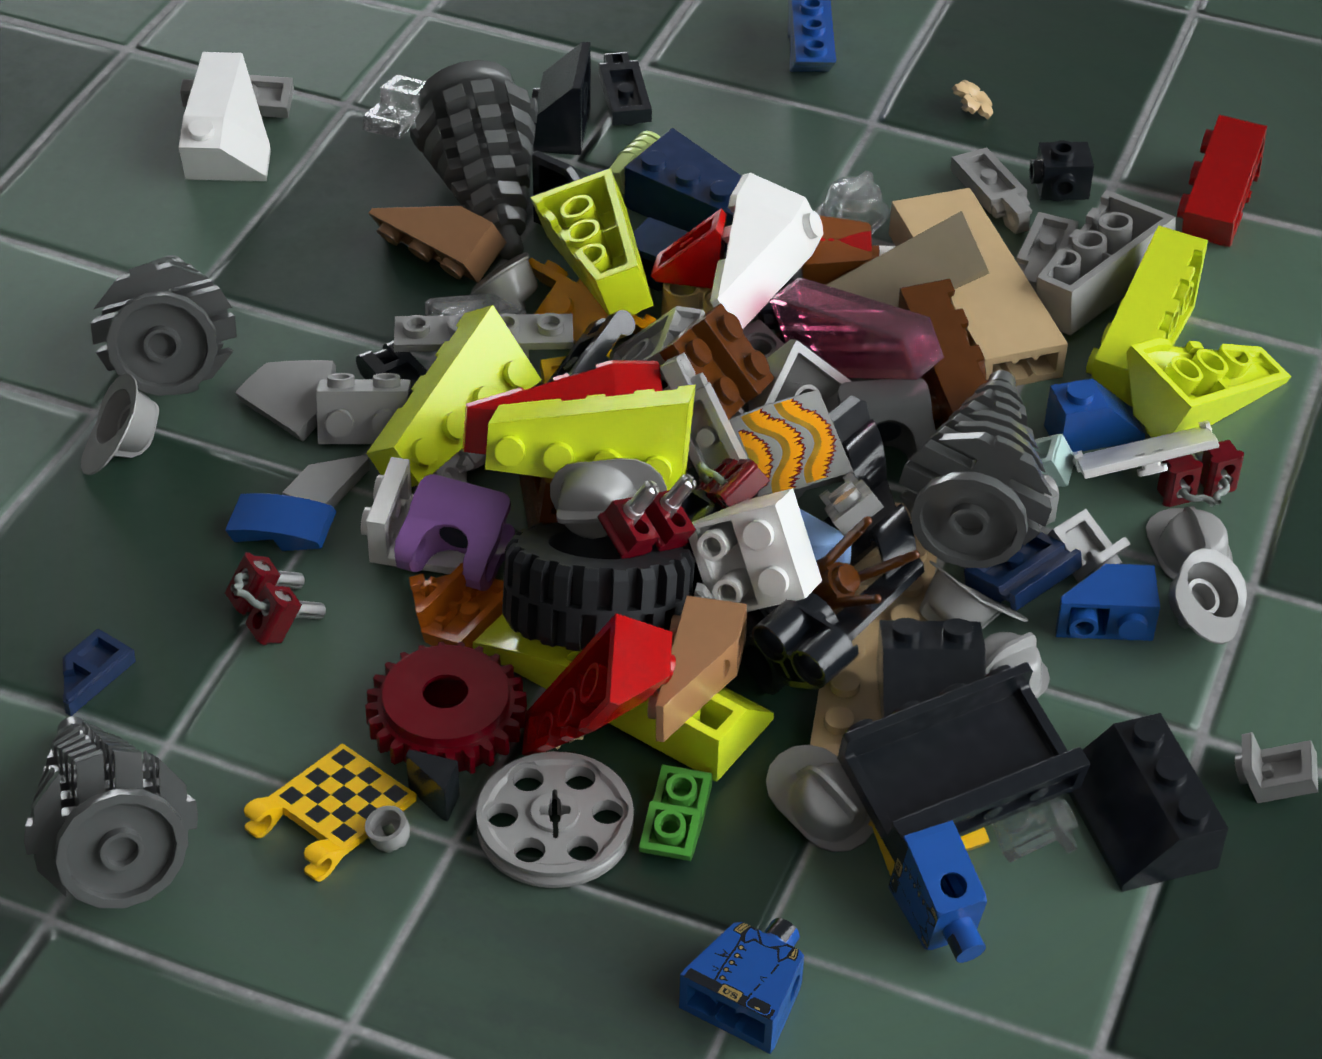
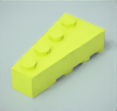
M611 168L530 197L547 237L608 316L618 310H626L631 315H635L644 309L654 306L627 208Z
M1158 225L1131 284L1119 304L1112 323L1109 322L1104 330L1100 348H1093L1089 356L1086 373L1092 374L1091 379L1096 380L1129 406H1132L1127 350L1131 345L1156 338L1169 339L1174 346L1195 308L1208 244L1206 239Z

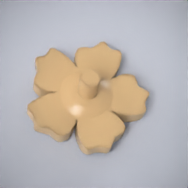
M963 80L952 87L953 93L962 98L963 106L961 108L963 111H969L971 114L977 111L980 116H984L987 120L992 116L993 109L991 106L993 104L984 91H980L977 85Z

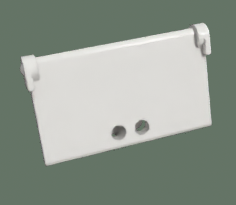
M1207 420L1199 422V427L1085 454L1082 453V450L1072 452V462L1077 472H1082L1085 479L1142 466V468L1137 470V474L1139 477L1167 471V463L1161 464V461L1219 448V443L1212 433L1210 422Z

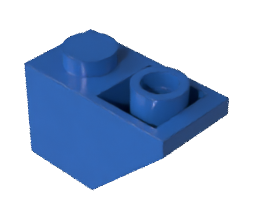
M1103 565L1061 596L1055 629L1056 637L1153 641L1160 611L1155 565Z

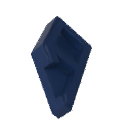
M96 629L63 657V703L65 713L72 716L136 662L134 649L102 630Z

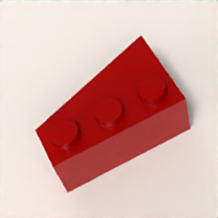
M1219 115L1214 130L1206 129L1200 148V153L1205 155L1202 162H1194L1189 178V185L1193 186L1191 194L1183 193L1177 211V217L1183 219L1182 233L1230 248L1243 216L1244 205L1251 198L1252 191H1250L1252 182H1257L1260 176L1267 126Z

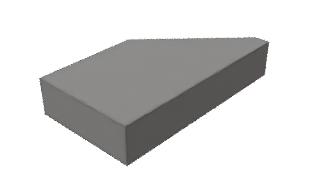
M361 455L310 464L282 492V495L310 499L335 507L370 470L369 457Z

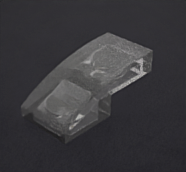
M401 75L393 77L381 87L380 103L363 115V130L400 139L413 125L416 116L420 113L418 104L419 91L426 81Z

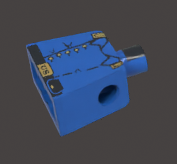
M953 820L904 835L888 885L892 895L925 949L934 950L949 945L957 962L964 963L975 959L986 949V945L977 928L987 904V898Z
M782 918L773 919L764 932L744 922L733 923L680 974L679 1008L771 1054L802 984L804 955L799 949L794 947L800 938L799 931L791 922Z

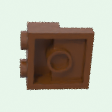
M722 303L693 321L660 352L665 362L685 352L696 375L703 372L707 381L711 383L728 420L745 403L758 396L775 379L770 372V367L764 354L753 348L743 334L739 319L734 314L728 312Z

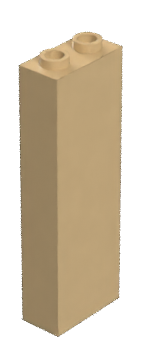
M965 188L892 201L889 236L895 246L904 243L958 212H963L989 274L955 289V294L951 299L954 310L963 308L969 321L968 328L965 329L970 346L979 344L983 353L986 380L989 379L993 372L998 370L1009 371L1015 378V386L1063 377L1068 343L972 190Z

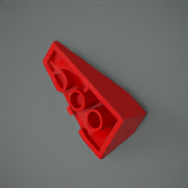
M609 360L596 364V368L572 376L566 373L553 377V381L526 390L519 387L466 403L462 449L467 453L486 455L488 423L499 405L560 398L562 401L585 399L587 395L606 394V396L634 394V391L646 389L662 391L660 365L658 361Z
M616 613L527 710L522 755L528 756L546 752L591 733L645 702L662 684H667L674 673L676 657L671 654L673 632Z

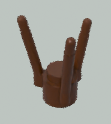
M865 516L823 558L816 560L822 582L812 593L823 599L834 612L841 608L878 604L882 600L879 594L855 595L860 583L918 559L920 552L912 550L859 572L848 563L835 562L871 525L872 518Z

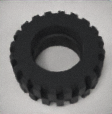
M558 522L546 525L541 523L532 525L529 529L523 528L516 535H513L505 548L502 613L510 628L514 632H520L522 637L529 640H539L541 644L551 647H566V650L572 651L583 650L616 613L670 631L673 615L681 616L686 597L692 596L695 559L687 544L680 548L658 551L654 544L652 551L645 555L622 559L608 535L602 538L589 539L576 535L564 524Z

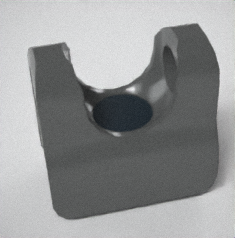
M919 377L845 382L839 386L837 395L839 405L851 395L866 401L870 420L873 419L876 422L883 446H892L901 450L908 460L936 433L929 388L925 380Z

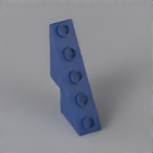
M788 0L790 72H829L836 63L830 0Z

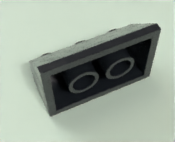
M1161 713L1115 723L1083 749L1090 762V766L1081 788L1068 794L1122 892L1219 867L1228 826Z

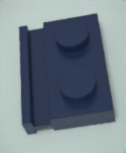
M1041 532L1026 545L1022 544L1020 551L1004 563L988 568L964 569L965 585L999 603L1006 600L1010 602L1011 609L1017 611L1082 567V554L1078 549L1072 552L1066 550L1065 543Z

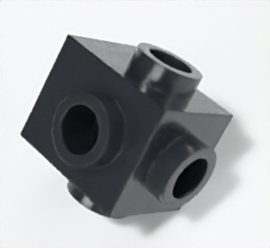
M1064 140L1039 142L1037 159H1031L1029 177L1031 184H1037L1040 200L1089 199L1094 163L1088 142H1069Z

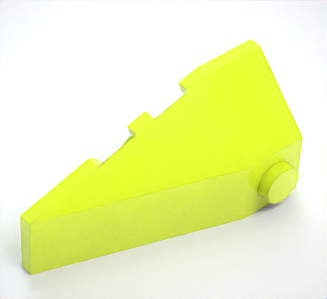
M1156 338L1131 345L1127 350L1133 415L1145 426L1146 432L1152 438L1199 427V422L1207 420L1211 426L1284 385L1291 378L1262 347L1222 344L1218 350L1204 349L1201 342L1188 341L1185 347H1176L1172 345L1169 339Z

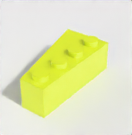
M493 305L464 313L456 325L458 328L449 341H445L435 354L437 358L427 373L420 376L411 388L413 392L403 407L396 410L366 454L381 475L385 474L391 457L409 459L411 487L418 486L425 476L436 472L462 449L466 403L519 387L526 390L534 387L542 380Z
M696 384L678 386L677 389L665 391L646 389L634 391V394L606 396V394L587 395L585 399L562 401L560 398L499 405L488 423L485 470L553 479L558 470L571 463L616 458L638 459L650 464L662 475L668 491L683 474H686Z

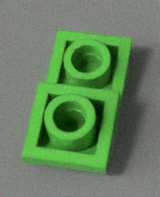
M661 765L654 799L649 803L639 852L687 861L692 860L712 788V773Z

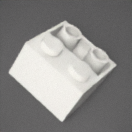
M793 488L747 499L692 522L696 531L689 538L703 584L706 585L716 600L747 604V612L779 605L786 599L793 601L805 599L822 582Z

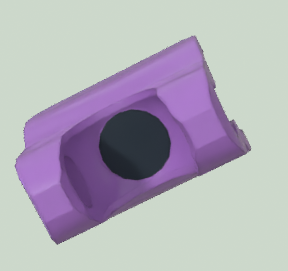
M435 474L425 476L419 482L407 517L395 541L394 553L397 568L418 572L423 570L425 564L433 555L446 550L458 551L465 554L463 559L465 586L480 591L488 590L501 564L505 560V548L513 535H515L512 525L505 523L511 510L510 498L503 492Z

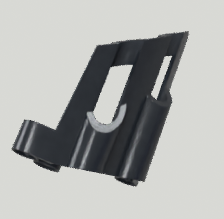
M851 395L833 409L829 415L851 464L853 474L858 481L862 479L884 506V508L871 517V525L851 545L850 565L855 566L876 547H878L881 562L917 549L908 512L902 503L896 507L887 481L885 452L876 422L873 419L870 420L866 401ZM701 488L698 490L693 489L681 503L691 522L724 509L721 505L708 498V493ZM827 517L823 521L828 525L834 527L835 529L839 530L832 522L830 517ZM689 541V542L687 543V545L689 546L691 552L693 553L692 548H691V544H690V541ZM920 557L901 567L883 573L882 576L860 594H879L882 600L878 604L843 608L835 615L834 611L823 599L811 592L805 599L797 601L786 599L779 605L747 612L746 642L742 656L749 673L758 686L771 695L778 693L786 685L806 689H820L857 658L859 654L858 645L853 646L851 641L925 572L924 564ZM696 560L692 596H694L697 582L703 584Z

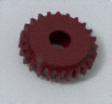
M438 642V645L431 647L420 645L417 651L410 654L402 652L400 653V661L396 664L392 662L384 664L385 675L375 674L373 677L374 688L367 689L365 712L370 739L377 740V747L380 753L390 751L391 763L394 765L402 761L407 763L406 754L408 750H415L458 761L459 772L467 770L472 774L475 773V767L483 763L489 767L494 765V756L497 753L507 756L509 754V742L518 743L520 740V728H525L526 692H523L522 678L514 677V667L511 664L501 667L499 654L496 653L489 657L484 654L483 647L469 648L464 645V642H459L457 645H445L444 642Z

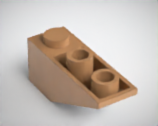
M462 206L372 208L369 211V215L379 226L377 233L382 238L396 246L399 242L408 245L409 251L425 262H429L431 258L440 262V267L456 279H461L464 275L478 283L507 243L492 222Z
M687 596L681 616L673 615L670 631L673 632L671 654L676 657L675 670L670 681L665 685L662 684L661 688H658L649 697L648 718L656 719V741L665 742L690 717L710 701L715 694L737 676L746 642L747 604Z

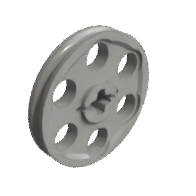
M557 751L531 754L505 765L488 780L482 789L476 808L479 844L487 859L499 871L514 880L545 888L580 885L608 872L626 853L633 835V801L622 779L608 766L593 758L576 753ZM583 776L592 780L594 784L589 788L577 790L569 787L566 782L573 777ZM523 778H534L542 783L539 788L533 791H523L514 786L517 781ZM553 799L557 800V815H560L557 838L553 837V822H550ZM603 810H612L617 812L621 818L615 823L603 824L596 821L594 815ZM499 813H508L517 819L512 825L506 827H497L488 821L492 816ZM587 846L595 850L597 854L589 860L579 861L573 859L568 853L575 847ZM531 847L542 851L544 854L543 857L535 862H524L515 856L520 850Z

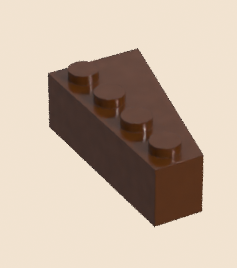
M950 278L900 288L895 341L890 343V356L894 366L900 367L906 378L919 377L927 383L935 430L947 422L949 417L962 406V403L975 393L974 391L980 385L988 382V379L986 380L985 358L979 344L973 346L969 344L965 329L969 325L963 308L954 310L951 303V297L954 296L955 289Z

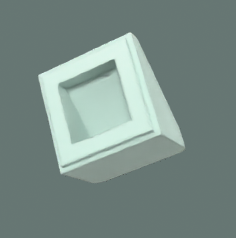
M1063 434L1034 439L1039 449L1033 448L1039 452V457L1045 472L1041 471L1042 474L1051 476L1057 486H1068L1074 464L1072 462V450Z

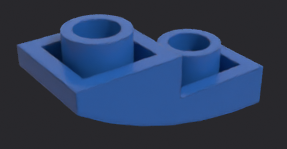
M263 493L240 494L225 531L234 542L273 539L282 551L322 549L337 511L332 505L300 497Z

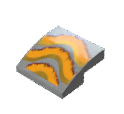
M819 390L785 398L729 420L747 459L753 460L769 479L754 498L793 488L796 499H798L806 490L845 481L842 478L850 471L854 473Z

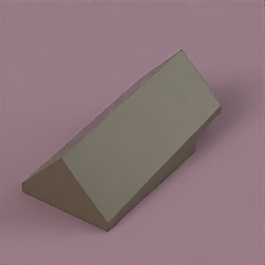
M960 211L804 297V300L833 358L896 330L900 288L950 278L954 289H957L989 274V271L963 212Z

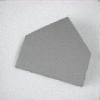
M329 360L268 362L252 374L236 390L235 394L241 402L303 442L317 427L316 390L320 380H327L328 375L336 373V364L334 361Z

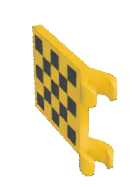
M342 743L269 797L256 798L246 804L244 814L251 821L244 825V829L256 838H263L273 829L283 814L319 839V841L308 845L304 850V858L310 862V864L305 866L304 873L313 880L321 882L332 873L346 854L369 838L365 831V822L374 810L390 805L404 811L417 801V794Z

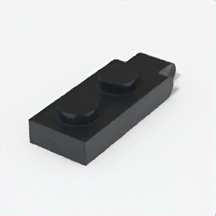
M628 52L604 54V63L598 64V70L612 125L623 124L630 126L637 123L652 122V107L638 60H630Z

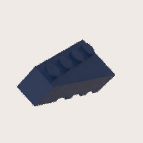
M671 128L625 167L624 203L626 208L687 232L722 208L727 214L726 226L732 225L734 213L728 208L729 200L742 176L677 130ZM725 242L724 252L727 253L728 243Z

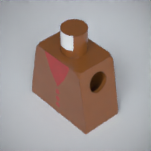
M819 215L824 234L813 255L801 267V297L804 298L896 246L872 245L871 225L867 222Z

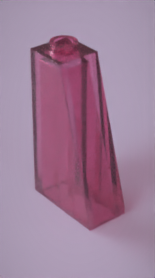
M797 278L770 299L786 343L791 339L799 341L847 378L917 380L944 358L933 324L928 316L804 278Z

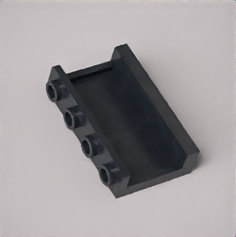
M1028 662L1012 668L1009 665L999 666L979 681L968 685L964 683L953 684L944 689L938 697L922 703L918 701L907 702L899 706L891 715L874 722L872 719L858 721L843 734L837 759L894 862H896L904 835L953 820L961 837L1081 788L1090 762L1081 747L1070 751L1065 747L1029 686L1033 670Z

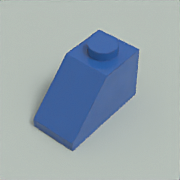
M1093 378L1050 385L1044 427L1049 436L1063 434L1072 452L1118 446L1145 439L1146 434L1133 415L1130 406Z

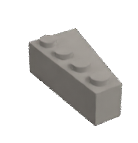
M1106 190L1101 196L1100 206L1098 208L1092 207L1086 215L1084 226L1080 230L1075 229L1069 236L1068 246L1065 249H1059L1037 276L1036 293L1060 332L1071 336L1124 297L1158 225L1175 230L1176 217Z

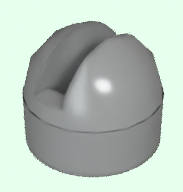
M389 805L377 808L368 816L365 822V831L372 845L379 851L391 853L400 847L403 848L410 838L409 822L404 812L396 806ZM392 823L395 832L387 836L382 827Z

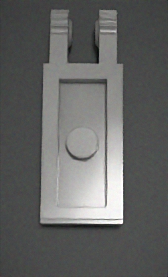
M851 471L842 477L845 480L844 484L832 493L826 489L819 495L826 505L825 511L843 536L865 516L872 517L884 508L862 479L858 481Z

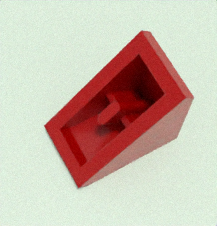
M719 209L657 254L651 277L656 282L713 289L717 263L719 260L724 259L725 241L722 237L724 227H726L727 214L723 209Z

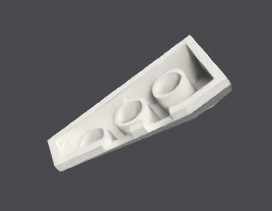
M202 52L183 115L179 141V152L185 179L267 181L271 148L242 53Z
M752 173L742 175L730 196L728 208L734 213L732 225L724 227L722 237L728 243L726 258L719 260L717 263L710 299L713 307L722 303L728 312L734 314L739 319L742 329L746 327L813 255L824 234L822 221L819 215L812 211L806 197Z

